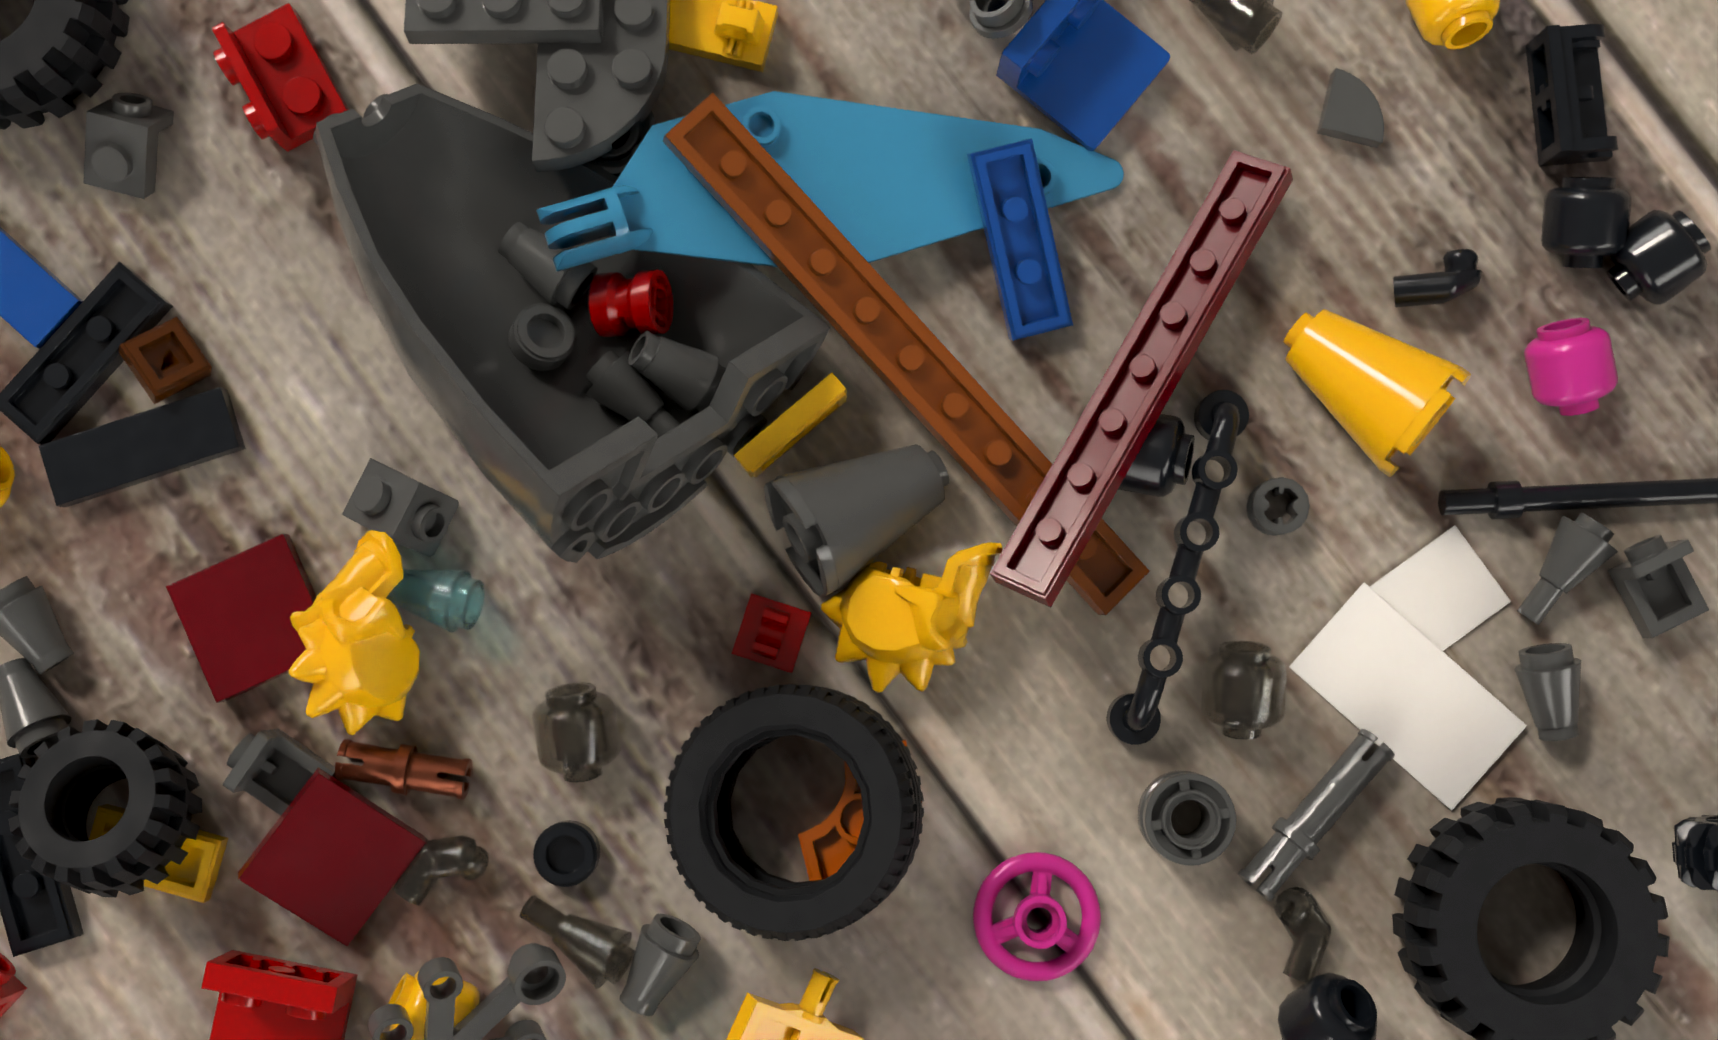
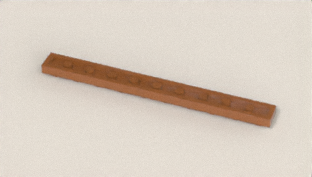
M712 92L664 135V144L1017 526L1050 470L1052 463ZM1101 518L1066 581L1098 615H1107L1150 570Z

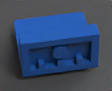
M1045 0L1001 53L996 76L1089 151H1094L1170 60V54L1104 0Z

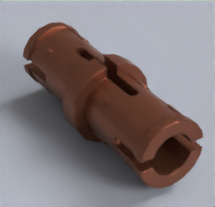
M350 739L342 741L337 756L361 759L364 761L363 765L335 763V778L340 781L350 780L391 786V792L400 795H408L410 790L456 797L459 800L466 798L470 783L448 780L444 778V775L449 773L472 777L473 769L472 759L469 758L459 759L418 753L417 746L401 744L398 749L353 742Z

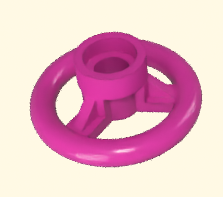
M1032 852L1011 857L989 873L981 884L975 899L973 924L981 949L996 967L1015 978L1039 982L1062 977L1083 963L1097 941L1101 924V911L1093 885L1077 866L1053 854ZM1032 872L1029 896L1020 901L1013 916L993 924V906L1000 890L1018 875ZM1052 875L1065 881L1079 900L1082 920L1078 935L1067 927L1064 909L1050 896ZM1035 908H1044L1049 912L1048 923L1040 929H1033L1027 925V916ZM1019 936L1030 947L1045 949L1057 944L1065 953L1049 961L1030 962L1011 954L1003 947L1002 943Z

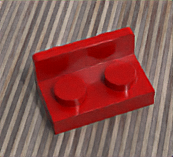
M290 3L234 32L224 22L211 27L221 45V48L213 51V55L228 81L233 86L241 83L251 102L242 106L243 111L252 128L262 140L270 136L285 151L289 152L313 139L316 122L322 121L331 114H340L349 110L299 15Z

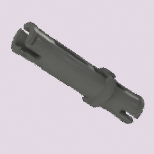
M1361 729L1358 732V736L1307 797L1301 801L1289 818L1286 820L1280 817L1272 826L1276 833L1260 849L1248 865L1239 871L1238 875L1251 886L1268 867L1271 868V873L1255 890L1271 902L1275 893L1305 858L1313 860L1320 851L1317 843L1333 827L1335 822L1385 764L1394 758V752L1383 742L1366 761L1362 760L1363 755L1378 739L1373 733L1366 729Z

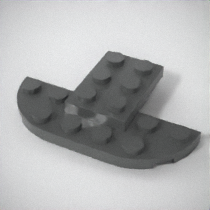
M406 0L404 33L409 44H538L532 162L536 172L572 168L590 162L613 150L611 143L625 134L637 121L643 123L659 98L667 73L670 0Z

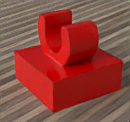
M751 593L731 654L793 673L812 612Z

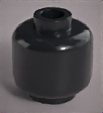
M1562 177V187L1549 190L1544 198L1542 246L1551 253L1563 255V267L1602 268L1603 256L1619 253L1626 243L1630 226V194L1624 189L1616 188V178Z
M1653 210L1629 227V234L1623 249L1615 255H1610L1615 266L1606 273L1615 287L1629 301L1640 295L1648 302L1661 305L1676 296L1705 273L1707 261L1704 254L1711 250V246L1701 230L1682 211L1678 210L1671 215L1661 210Z
M1160 414L1118 490L1163 497L1170 494L1176 484H1186L1193 459L1195 438L1194 435L1186 434L1184 423L1179 417Z
M1329 972L1315 976L1287 995L1279 1006L1278 1025L1282 1040H1375L1377 1033V1009L1370 993L1361 984L1342 975Z

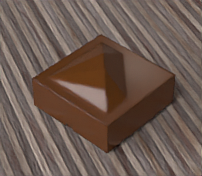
M177 316L119 346L120 355L154 404L211 376L212 366Z

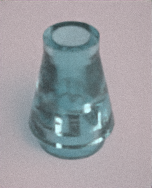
M403 568L404 578L387 596V599H390L396 606L453 633L459 628L470 630L474 627L482 611L485 590L483 582L473 579L467 570H412Z

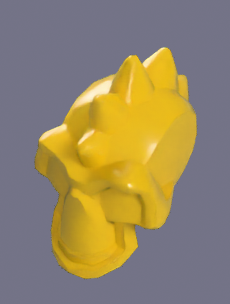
M367 531L358 541L353 556L347 561L336 577L317 595L312 606L306 611L293 612L290 616L291 624L298 632L306 650L288 670L289 675L292 678L313 683L305 712L308 717L315 718L337 709L349 735H354L375 715L393 721L401 720L404 715L406 695L411 690L419 674L420 649L412 638L415 630L411 625H403L397 606L390 599H387L389 593L404 578L401 555L393 539L386 532Z
M987 542L956 552L947 560L942 577L923 573L922 578L916 577L915 568L906 567L904 574V569L899 567H893L892 570H888L886 562L871 563L870 566H867L851 579L847 588L821 604V610L840 628L835 653L836 661L844 663L866 660L871 687L876 693L884 691L899 673L916 690L925 691L931 678L933 666L953 665L955 663L953 649L963 648L968 643L966 638L968 629L974 626L981 592L987 582L991 568L994 566L995 556L1002 553V544Z

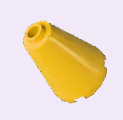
M1326 309L1320 311L1315 317L1305 312L1292 326L1283 340V343L1290 347L1285 358L1286 362L1377 468L1389 477L1400 468L1390 460L1396 452L1400 451L1411 456L1456 399L1446 390L1453 379L1465 386L1471 376L1470 372L1455 363Z

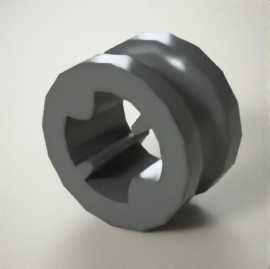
M1279 477L1269 479L1256 486L1248 497L1246 508L1248 518L1257 530L1263 534L1277 536L1291 533L1301 527L1308 517L1310 504L1308 495L1300 484L1292 479ZM1270 490H1272L1274 497L1284 492L1291 499V502L1286 506V511L1291 517L1284 524L1282 517L1270 521L1264 514L1270 506L1265 498V495Z

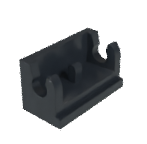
M1602 24L1561 27L1560 25L1546 26L1525 45L1539 167L1607 161L1613 157L1612 151L1618 150L1617 137L1607 136L1598 48L1601 47L1600 40L1605 38V29Z

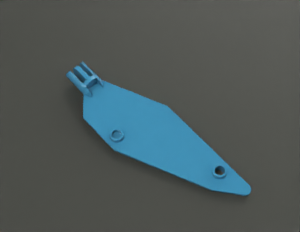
M777 91L725 105L868 263L984 228L967 157L968 153L1032 138L1048 209L1112 190L1120 185L1124 177L1123 168L1118 161L1095 151H1089L1081 145L1038 128ZM685 116L652 125L613 187L536 210L540 223L543 225L566 221L545 232L544 236L549 249L568 248L610 236L609 238L571 248L557 254L553 258L557 272L631 250L772 267L778 266L664 144V135Z

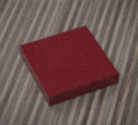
M288 534L278 535L166 586L216 703L230 700L289 673L290 667L306 650L298 632L291 624L290 616L293 612L306 611L311 607L316 599V595Z
M318 767L238 871V880L335 940L348 946L426 844L424 835Z

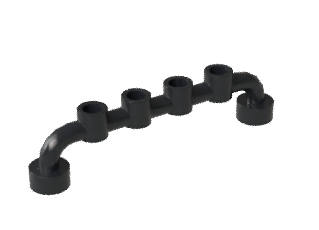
M1230 390L1214 391L1203 398L1196 407L1194 414L1195 426L1198 432L1209 441L1205 454L1199 457L1192 467V478L1196 486L1187 516L1180 519L1174 529V539L1178 548L1169 578L1163 580L1156 590V601L1160 610L1151 639L1146 641L1138 652V663L1142 671L1135 693L1120 695L1113 700L1107 711L1106 721L1110 732L1115 738L1127 744H1143L1150 741L1157 734L1161 723L1158 705L1166 679L1177 673L1183 662V654L1177 644L1185 614L1194 611L1201 600V590L1195 581L1203 552L1212 548L1218 541L1219 526L1214 519V514L1221 490L1232 484L1237 476L1238 467L1232 452L1236 437L1245 430L1249 420V410L1246 402L1240 395ZM1208 460L1217 461L1222 466L1224 475L1220 482H1214L1207 477L1205 465ZM1192 521L1200 523L1206 531L1205 540L1201 545L1192 543L1187 536V527ZM1175 583L1183 585L1188 593L1187 602L1181 608L1174 606L1168 596L1170 587ZM1158 645L1165 647L1170 655L1169 664L1160 671L1155 669L1150 661V654Z

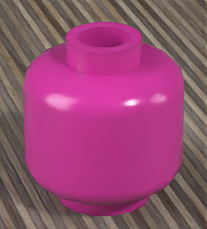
M1588 318L1565 319L1539 327L1536 330L1537 338L1529 342L1524 350L1531 392L1534 399L1542 405L1558 406L1560 415L1563 416L1580 415L1598 409V399L1613 391L1618 383L1616 363L1608 332L1600 327L1591 326Z

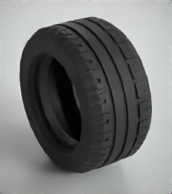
M785 684L757 688L754 691H747L737 698H732L726 701V705L718 706L712 711L710 716H706L700 721V727L693 729L689 740H686L681 746L682 752L676 756L674 770H671L668 777L671 781L670 786H666L665 796L668 797L667 802L664 803V812H667V819H664L665 829L668 828L669 835H666L667 844H671L673 851L670 854L673 861H677L678 866L676 868L679 875L684 876L686 886L689 890L692 889L695 892L694 896L699 902L703 901L706 904L705 908L711 913L715 912L724 923L729 921L732 923L733 928L743 929L747 931L746 933L753 936L760 934L764 939L776 938L781 941L794 939L799 941L806 938L812 939L826 934L829 935L851 925L875 909L895 890L900 880L907 873L909 865L912 864L915 856L914 853L920 842L919 834L922 833V818L924 816V808H922L921 801H924L920 787V776H917L915 771L918 768L910 756L911 753L908 746H904L902 737L895 732L894 727L889 721H885L880 713L871 709L863 701H859L853 696L834 689L813 685ZM798 735L824 743L847 762L861 789L864 821L856 848L840 869L824 880L793 882L768 874L746 855L733 829L731 797L740 770L758 749L782 736Z

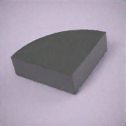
M1335 68L1330 75L1317 134L1378 148L1383 143L1384 120L1382 111L1376 97L1365 83L1351 73Z

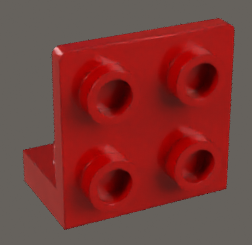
M236 950L226 952L206 963L201 987L202 989L219 992L209 1040H344L358 974Z

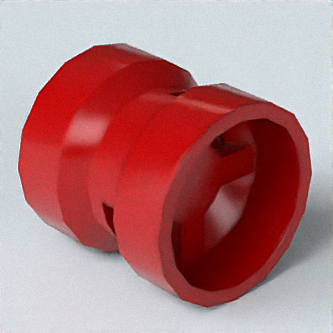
M657 269L641 270L633 278L628 279L618 272L598 273L594 276L589 290V312L595 331L603 337L624 336L630 328L637 329L641 334L645 331L653 334H665L671 326L674 312L672 288L667 275L662 270Z

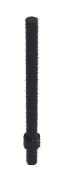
M1718 478L1522 487L1519 481L1490 482L1487 488L1441 490L1438 495V507L1441 515L1488 513L1491 519L1520 518L1523 512L1709 504L1718 503Z

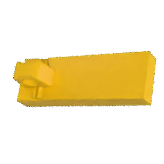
M670 0L669 49L763 72L778 17V7L753 0Z

